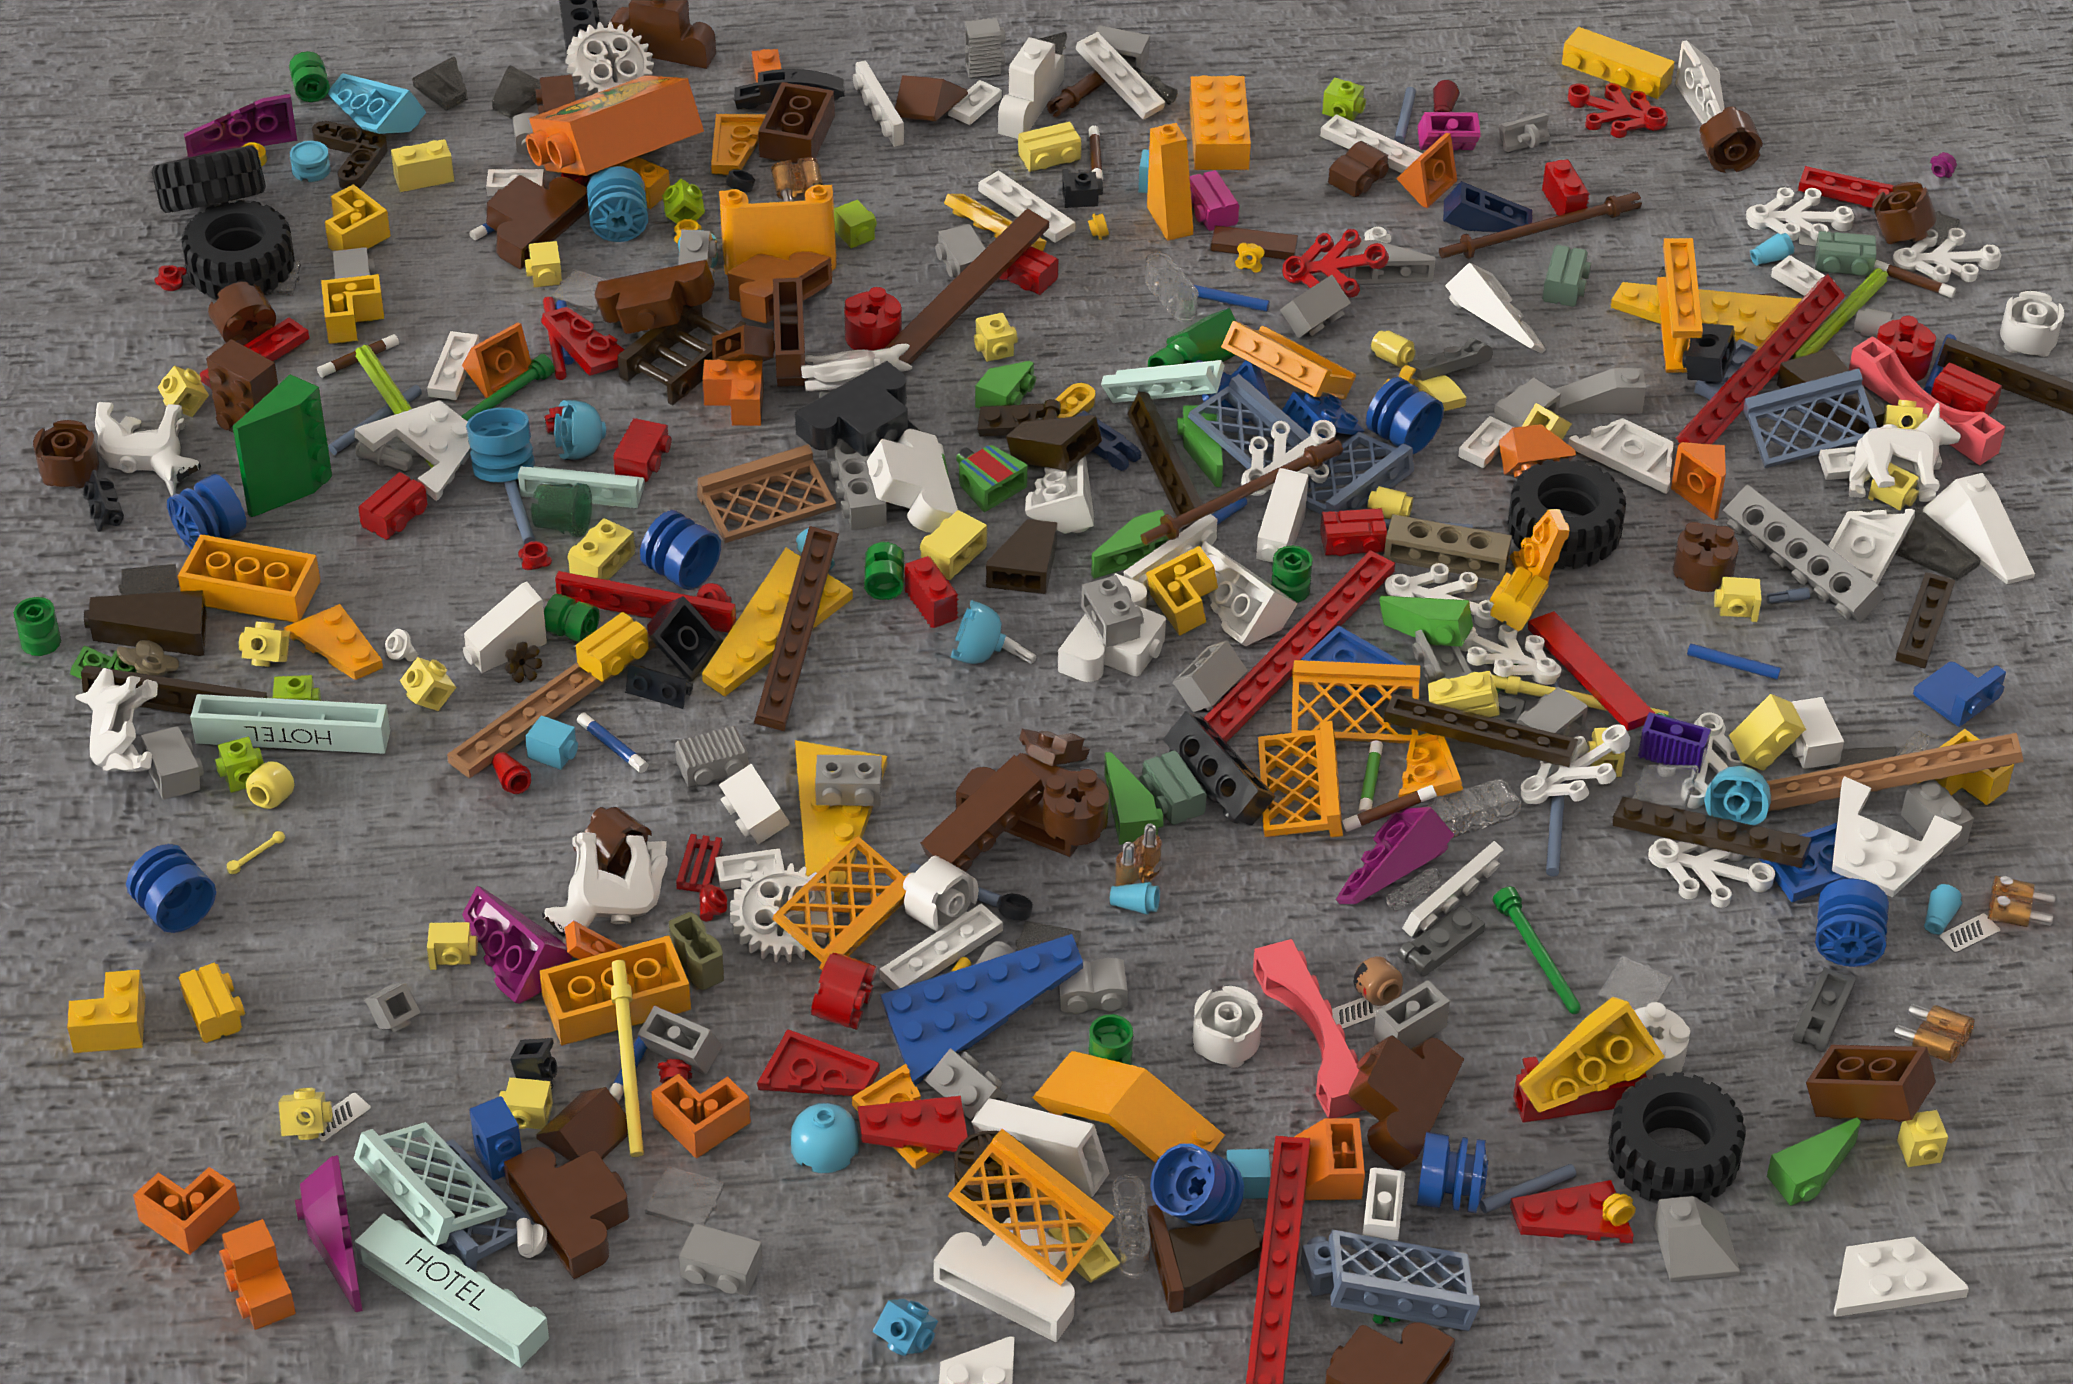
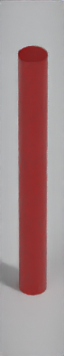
M545 297L543 299L544 312L556 310L554 298ZM548 331L552 360L555 367V377L558 380H563L567 377L562 345Z

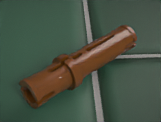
M1094 70L1073 86H1067L1062 89V93L1047 103L1048 112L1050 114L1053 113L1054 117L1060 116L1065 110L1079 105L1081 99L1106 83V81Z

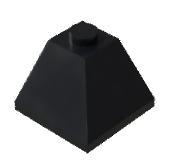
M684 596L663 605L647 624L649 638L689 682L696 678L724 641Z

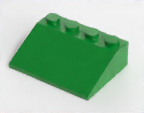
M290 374L233 425L249 516H258L311 495L332 477L318 386Z

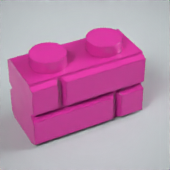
M1424 112L1417 129L1420 150H1427L1445 133H1451L1453 150H1474L1481 134L1477 112Z
M1214 170L1206 172L1202 176L1201 174L1190 176L1191 203L1197 221L1203 222L1209 231H1213L1215 225L1225 227L1236 225L1239 218V204L1218 172Z

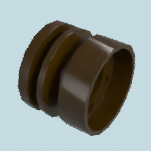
M981 1131L968 1136L959 1144L954 1155L955 1186L999 1131ZM989 1156L984 1163L986 1177L1003 1176L1001 1165ZM978 1171L973 1177H979ZM1023 1182L1012 1183L1014 1199L1027 1198V1186ZM1004 1183L987 1184L990 1200L1007 1199ZM966 1185L962 1189L961 1193L971 1201H983L980 1185ZM955 1203L962 1215L972 1222L982 1224ZM1016 1206L1017 1216L1023 1211L1024 1206ZM1009 1207L992 1208L993 1218L999 1223H1003L1010 1217Z

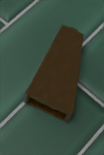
M1830 348L1782 362L1780 364L1777 386L1783 389L1850 370ZM1864 388L1877 428H1881L1885 412ZM1858 394L1845 396L1841 404L1857 410L1860 404ZM1821 402L1816 404L1813 411L1828 418L1834 407ZM1837 409L1831 420L1847 427L1852 416ZM1856 418L1850 430L1858 434H1864L1869 430V426L1867 423Z
M203 590L90 597L89 610H84V625L86 629L90 628L93 641L136 647L139 641L150 640L160 645L163 651L205 656L207 610Z

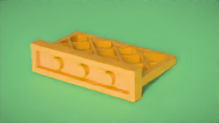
M1294 660L1292 671L1291 733L1310 731L1298 730V719L1307 711L1319 723L1312 730H1320V722L1330 721L1340 713L1351 725L1343 732L1334 731L1335 740L1362 742L1377 740L1385 743L1410 744L1411 737L1417 736L1418 730L1411 728V735L1398 734L1391 727L1392 723L1384 722V719L1375 709L1386 700L1390 702L1391 695L1398 689H1412V698L1419 700L1420 665ZM1299 685H1313L1320 694L1308 704L1299 695ZM1320 685L1328 687L1326 689H1323ZM1335 686H1344L1352 694L1341 705L1328 694ZM1367 687L1376 688L1383 695L1373 706H1370L1359 695ZM1384 688H1392V689H1390V690L1387 692ZM1323 697L1335 708L1324 720L1312 708ZM1354 699L1367 710L1356 721L1344 710ZM1299 703L1304 707L1300 712H1298ZM1370 714L1382 725L1375 733H1366L1359 726ZM1385 730H1387L1390 734H1382V733H1383Z
M1333 721L1320 722V730L1258 737L1260 779L1273 794L1279 790L1287 795L1279 803L1272 801L1263 812L1264 836L1270 837L1329 830L1330 837L1343 836ZM1316 742V745L1307 753L1298 748L1302 743ZM1281 746L1284 748L1276 756L1266 751V747ZM1291 753L1300 758L1292 766L1283 761ZM1307 763L1317 768L1309 776L1299 771ZM1276 766L1285 771L1277 780L1268 775ZM1293 776L1302 781L1294 789L1285 785ZM1309 786L1319 791L1311 799L1301 795ZM1294 800L1304 805L1296 813L1286 808ZM1310 810H1313L1321 815V820L1307 821L1303 817ZM1279 813L1288 818L1284 824L1270 825V821Z
M857 835L773 915L772 919L821 961L819 968L823 970L830 954L834 952L849 957L904 904L906 891L903 889V883L910 872L904 876ZM855 848L866 856L867 864H851L850 853ZM831 871H845L846 884H830L829 873ZM852 872H868L869 885L853 884ZM874 873H885L893 882L889 886L875 885ZM810 891H825L826 904L809 903L808 893ZM831 891L847 892L848 905L832 904ZM854 892L870 893L871 904L868 906L855 905ZM789 911H804L805 924H794L785 915ZM810 911L827 912L828 925L811 924ZM833 912L849 913L850 924L848 926L834 925ZM812 932L829 933V944L822 949L813 941Z
M1004 1129L997 1133L992 1142L948 1195L950 1199L1060 1286L1114 1218L1112 1214ZM989 1156L1001 1165L1003 1176L986 1177L984 1163ZM978 1171L979 1177H973ZM1023 1182L1029 1187L1031 1198L1014 1199L1012 1183ZM1004 1183L1007 1199L990 1200L987 1184ZM966 1185H980L983 1201H971L961 1193L962 1189ZM1032 1205L1035 1222H1018L1016 1206ZM1040 1205H1052L1056 1208L1059 1220L1042 1221ZM1009 1207L1011 1223H999L993 1218L992 1208ZM1068 1227H1080L1090 1237L1085 1243H1071ZM1061 1228L1063 1244L1047 1245L1044 1229ZM1037 1229L1039 1245L1028 1246L1021 1240L1020 1230ZM1065 1251L1067 1266L1062 1272L1050 1263L1048 1252ZM1072 1251H1078L1077 1254L1073 1257Z

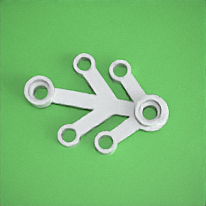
M1786 187L1778 189L1776 198L1766 205L1758 204L1751 206L1746 211V219L1750 227L1758 230L1769 227L1780 234L1787 233L1792 241L1799 238L1800 230L1810 235L1811 239L1817 241L1819 231L1828 232L1826 225L1821 223L1812 225L1809 222H1831V226L1835 230L1848 231L1853 227L1855 216L1852 209L1846 206H1840L1834 212L1806 211L1811 206H1816L1820 203L1822 193L1816 188H1808L1805 191L1804 198L1786 211H1777L1783 205H1790L1793 201L1794 192Z
M1951 228L1947 239L1932 253H1923L1928 247H1933L1937 243L1938 233L1933 229H1929L1926 238L1918 241L1911 248H1902L1895 251L1893 255L1894 266L1910 272L1918 270L1941 283L1949 281L1951 272L1960 276L1966 282H1973L1977 279L1979 269L1976 265L1964 264L1962 266L1956 262H1977L1983 269L1994 270L1999 267L2001 260L2000 250L1995 245H1985L1980 251L1951 252L1956 246L1964 243L1966 233L1960 228ZM1928 263H1934V264H1936L1937 266L1933 267V266L1929 265Z
M1327 420L1315 422L1311 430V436L1286 453V439L1290 432V426L1284 421L1275 422L1271 430V436L1274 439L1273 462L1263 468V459L1267 451L1268 442L1261 436L1252 438L1249 445V452L1252 454L1251 468L1243 473L1241 485L1303 456L1306 447L1310 445L1317 446L1335 437V426ZM1276 429H1283L1285 433L1280 434ZM1318 434H1323L1327 438H1322L1318 436ZM1260 444L1263 449H1257L1254 445ZM1323 463L1318 469L1306 467L1298 472L1308 474L1316 483H1323L1328 478L1329 467ZM1320 470L1324 475H1318L1315 471ZM1274 483L1251 495L1260 496L1265 494L1268 490L1273 489Z
M1436 563L1431 566L1428 573L1413 577L1404 574H1395L1388 577L1385 581V591L1388 596L1464 600L1451 595L1475 591L1478 577L1472 572H1464L1460 575L1459 581L1430 589L1421 587L1434 582L1438 584L1445 583L1448 580L1449 568L1445 564ZM1484 600L1477 604L1469 601L1471 614L1474 615L1476 625L1482 628H1492L1497 625L1498 620L1490 616V610L1494 605L1492 602Z
M1506 624L1499 627L1498 639L1503 641L1505 647L1479 637L1474 627H1472L1463 646H1459L1461 651H1468L1467 662L1476 666L1494 664L1493 672L1501 677L1532 675V679L1535 682L1551 685L1561 675V667L1553 659L1546 657L1543 651L1545 640L1537 635L1526 637L1525 650L1531 653L1532 659L1523 654L1516 640L1518 631Z
M1710 712L1700 715L1694 723L1695 725L1711 729L1704 763L1700 773L1695 774L1693 771L1692 780L1686 781L1682 790V800L1687 807L1693 809L1700 808L1705 804L1704 799L1708 785L1704 781L1708 765L1718 774V772L1728 767L1744 766L1745 764L1742 763L1734 745L1724 735L1726 727L1723 719L1719 715ZM1713 743L1727 755L1725 763L1712 750ZM1662 762L1658 765L1657 773L1661 778L1669 780L1676 776L1678 769L1675 766L1671 767L1669 764L1664 765Z
M1613 725L1607 728L1602 734L1604 743L1588 752L1589 746L1583 736L1574 737L1578 739L1570 767L1540 761L1541 767L1537 775L1527 778L1521 784V797L1523 801L1527 804H1540L1546 801L1548 796L1570 795L1573 801H1581L1589 795V790L1583 780L1576 779L1597 778L1600 784L1611 783L1616 778V773L1610 763H1604L1599 766H1587L1611 751L1614 754H1620L1629 748L1630 736L1625 726ZM1565 780H1576L1569 784H1560Z
M1667 838L1658 839L1649 848L1648 858L1650 862L1659 868L1668 869L1680 885V896L1685 899L1696 898L1700 884L1696 879L1689 877L1682 866L1692 868L1711 891V903L1720 908L1727 907L1730 904L1732 892L1728 887L1723 886L1715 875L1747 882L1753 891L1759 893L1765 892L1773 886L1775 870L1769 864L1755 863L1748 870L1719 862L1725 859L1740 861L1744 855L1718 849L1711 850L1712 848L1682 841L1676 843ZM1695 850V851H1697V852H1699V853H1703V854H1700V855H1698V856H1693V855H1689V854H1687V853H1689V852Z

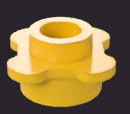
M692 219L679 221L674 227V232H676L674 241L678 243L681 237V229L702 230L701 225Z
M1240 243L1237 247L1239 255L1235 261L1236 267L1239 269L1248 268L1255 273L1261 271V260L1265 254L1264 249L1256 244Z

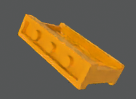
M1233 321L1221 346L1314 397H1321L1322 392L1345 400L1356 378L1354 372L1266 326H1261L1259 330H1254L1238 321Z

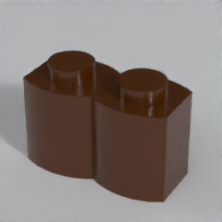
M1359 141L1348 150L1346 155L1340 156L1331 165L1328 183L1353 197H1358L1363 192L1366 193L1371 188L1372 183L1376 182L1379 178L1382 179L1387 174L1389 169L1388 154L1363 141Z

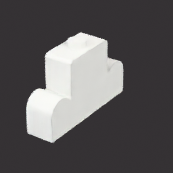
M1029 37L1009 66V94H1006L1001 100L998 111V134L1018 139L1019 133L1030 131L1047 103L1063 82L1065 59L1063 55L1055 53V44Z
M907 429L897 443L886 439L880 440L867 460L869 475L872 479L876 497L881 501L909 508L907 518L910 523L922 531L933 533L944 519L949 518L958 510L936 436L914 429Z
M1115 573L1121 584L1128 587L1134 605L1139 606L1143 613L1144 623L1140 626V638L1105 648L1085 614L1058 650V672L1081 681L1093 682L1103 676L1104 665H1107L1132 676H1140L1152 658L1159 656L1165 641L1166 617L1146 609V587L1138 581Z
M1010 1217L1003 1223H1011ZM1037 1229L1020 1230L1021 1240L1028 1246L1039 1245ZM969 1232L957 1233L947 1241L934 1259V1282L1054 1342L1059 1340L1074 1317L1075 1290L1073 1285L1065 1280L1060 1286L996 1234L986 1246H982L981 1240L975 1234ZM1045 1232L1047 1245L1063 1244V1242L1049 1236ZM1065 1251L1048 1252L1050 1263L1062 1272L1067 1266Z

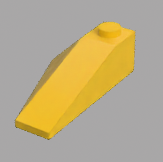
M1612 997L1588 1015L1519 1085L1538 1112H1542L1576 1100L1579 1096L1587 1093L1602 1091L1609 1088L1610 1085L1621 1081L1636 1079L1665 1056L1630 1003Z

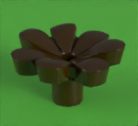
M520 642L516 645V651L513 649L506 651L505 657L508 659V663L505 665V670L507 673L512 674V679L515 682L521 683L524 677L530 681H534L537 678V673L533 669L542 667V660L535 658L540 653L539 648L535 645L528 647L526 642Z

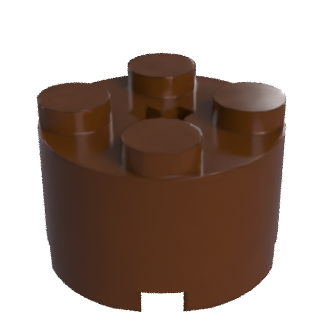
M1730 106L1725 108L1721 113L1716 114L1706 123L1702 124L1699 129L1701 142L1712 167L1719 172L1726 173L1725 169H1734L1735 172L1743 171L1752 166L1760 156L1759 151L1763 143L1749 114L1737 110L1736 107Z
M1901 183L1892 187L1893 192L1886 196L1882 192L1875 198L1872 207L1882 235L1888 244L1912 239V241L1923 240L1928 236L1927 231L1937 220L1927 188H1923L1921 183Z
M237 282L223 288L217 294L219 296L214 304L211 301L208 308L210 319L226 343L232 339L244 346L273 328L276 323V313L261 289L257 285H249L248 282Z
M75 420L57 421L53 423L54 427L46 431L45 428L39 430L34 437L33 447L43 483L47 486L83 488L85 482H89L92 471L96 470L97 472L99 469V458L93 432H90L85 424Z
M1698 522L1688 523L1680 533L1677 541L1673 564V573L1678 579L1679 576L1684 580V585L1689 589L1700 592H1714L1721 586L1723 577H1733L1739 549L1733 529L1728 526L1700 524Z
M1091 769L1069 771L1052 775L1047 779L1043 797V826L1050 837L1056 840L1057 836L1064 839L1065 844L1079 846L1096 841L1104 828L1106 829L1108 824L1109 791L1105 783L1097 777L1095 771Z
M600 807L595 810L591 816V823L584 832L596 833L598 869L619 877L627 872L632 859L631 848L626 842V836H643L645 843L648 840V835L652 836L649 828L619 807L608 809Z

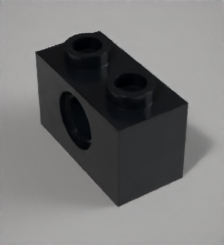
M1702 323V338H1690V347L1688 351L1683 353V368H1687L1688 380L1722 382L1736 351L1734 326Z

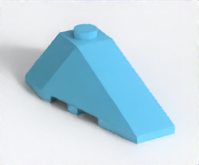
M345 73L340 75L328 92L329 97L363 130L378 134L411 132L426 113L410 90Z

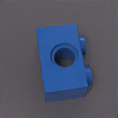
M500 1096L469 1109L475 1152L493 1181L505 1177L504 1161L522 1153L519 1125L503 1097Z

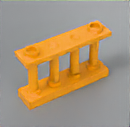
M1664 238L1663 253L1666 277H1657V291L1666 373H1687V368H1683L1682 365L1683 353L1688 351L1690 347V338H1702L1703 333L1693 238Z

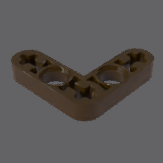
M320 121L312 127L314 141L325 144L329 149L350 153L338 170V180L341 189H345L352 184L360 189L387 154V141L383 134L331 121ZM349 138H354V139H355V140H352V141H344L345 139H349ZM362 160L368 161L366 163H357L358 161Z

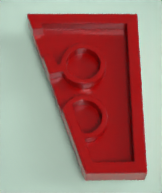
M568 307L543 313L541 323L589 376L618 367V355L625 350L617 344L618 339L610 334L604 336L594 330L593 323Z
M787 1029L759 1078L757 1086L758 1090L854 1096L873 1084L880 1071V1064L874 1060Z
M961 1096L857 1106L861 1141L863 1143L902 1149L907 1145L926 1148V1152L939 1154L940 1150L956 1152L959 1144L968 1137Z
M1611 1180L1511 1198L1510 1209L1521 1235L1563 1238L1567 1234L1585 1235L1587 1240L1600 1241L1601 1237L1619 1238L1620 1243L1632 1244L1634 1234L1629 1222L1620 1226H1614L1610 1221L1604 1220L1602 1216L1605 1200L1609 1196L1616 1194Z

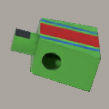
M988 445L976 453L966 447L960 450L956 457V461L959 463V484L983 512L990 510L1027 488L1028 465L993 445Z

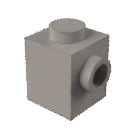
M393 983L364 999L379 1029H392L393 1032L398 1031L411 1023L410 1018L421 1013L406 983Z

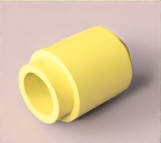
M1381 330L1372 340L1371 350L1375 352V355L1397 367L1402 368L1414 359V343L1396 333Z
M1378 486L1377 491H1371L1367 508H1382L1385 519H1391L1393 514L1409 517L1413 505V497L1407 496L1406 492Z

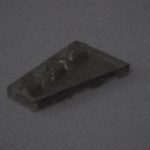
M1917 506L1913 508L1915 510V518L1895 555L1956 581L1980 566V557L1920 508Z

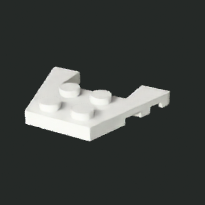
M440 400L359 426L355 429V438L373 452L394 437H398L433 464L434 467L417 478V481L424 484L426 493L436 501L443 495V489L455 478V472L461 464H465L471 452L466 430L467 421Z
M1844 776L1840 791L1832 871L1847 878L1869 881L1878 885L1886 895L1894 897L1921 872L1922 868L1930 860L1938 857L1952 840L1955 841L1960 836L1962 826L1935 815L1922 841L1916 840L1860 816L1859 814L1870 795L1871 788Z

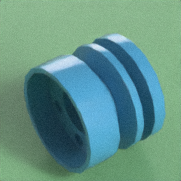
M616 166L600 170L590 178L587 185L590 226L595 234L604 240L612 242L628 241L639 236L648 224L645 183L641 176L632 169Z
M493 408L479 412L468 420L466 430L468 443L471 448L472 470L476 477L489 482H507L518 479L520 466L534 467L533 447L530 442V424L526 413L514 408Z

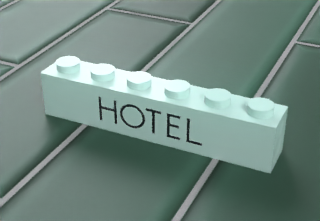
M197 694L190 716L195 744L219 745L249 736L253 747L385 754L390 735L387 704Z
M383 1213L355 1240L358 1263L520 1368L549 1339L547 1318L540 1309L534 1306L529 1307L521 1302L512 1291L508 1289L503 1290L493 1284L484 1273L480 1271L474 1272L465 1266L457 1256L446 1254L438 1249L427 1237L421 1238L413 1233L401 1220L395 1221Z

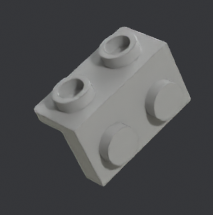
M1422 630L1415 631L1416 643L1412 644V649L1417 662L1422 661L1424 664L1423 672L1428 683L1436 682L1443 678L1450 679L1472 673L1459 646L1429 644Z
M950 1048L925 1079L943 1097L961 1096L964 1115L970 1120L974 1119L975 1114L989 1098L996 1099L999 1097L1005 1101L1008 1097L1000 1089L1004 1083L990 1071H987L985 1075L977 1069L980 1063L966 1051L959 1055Z

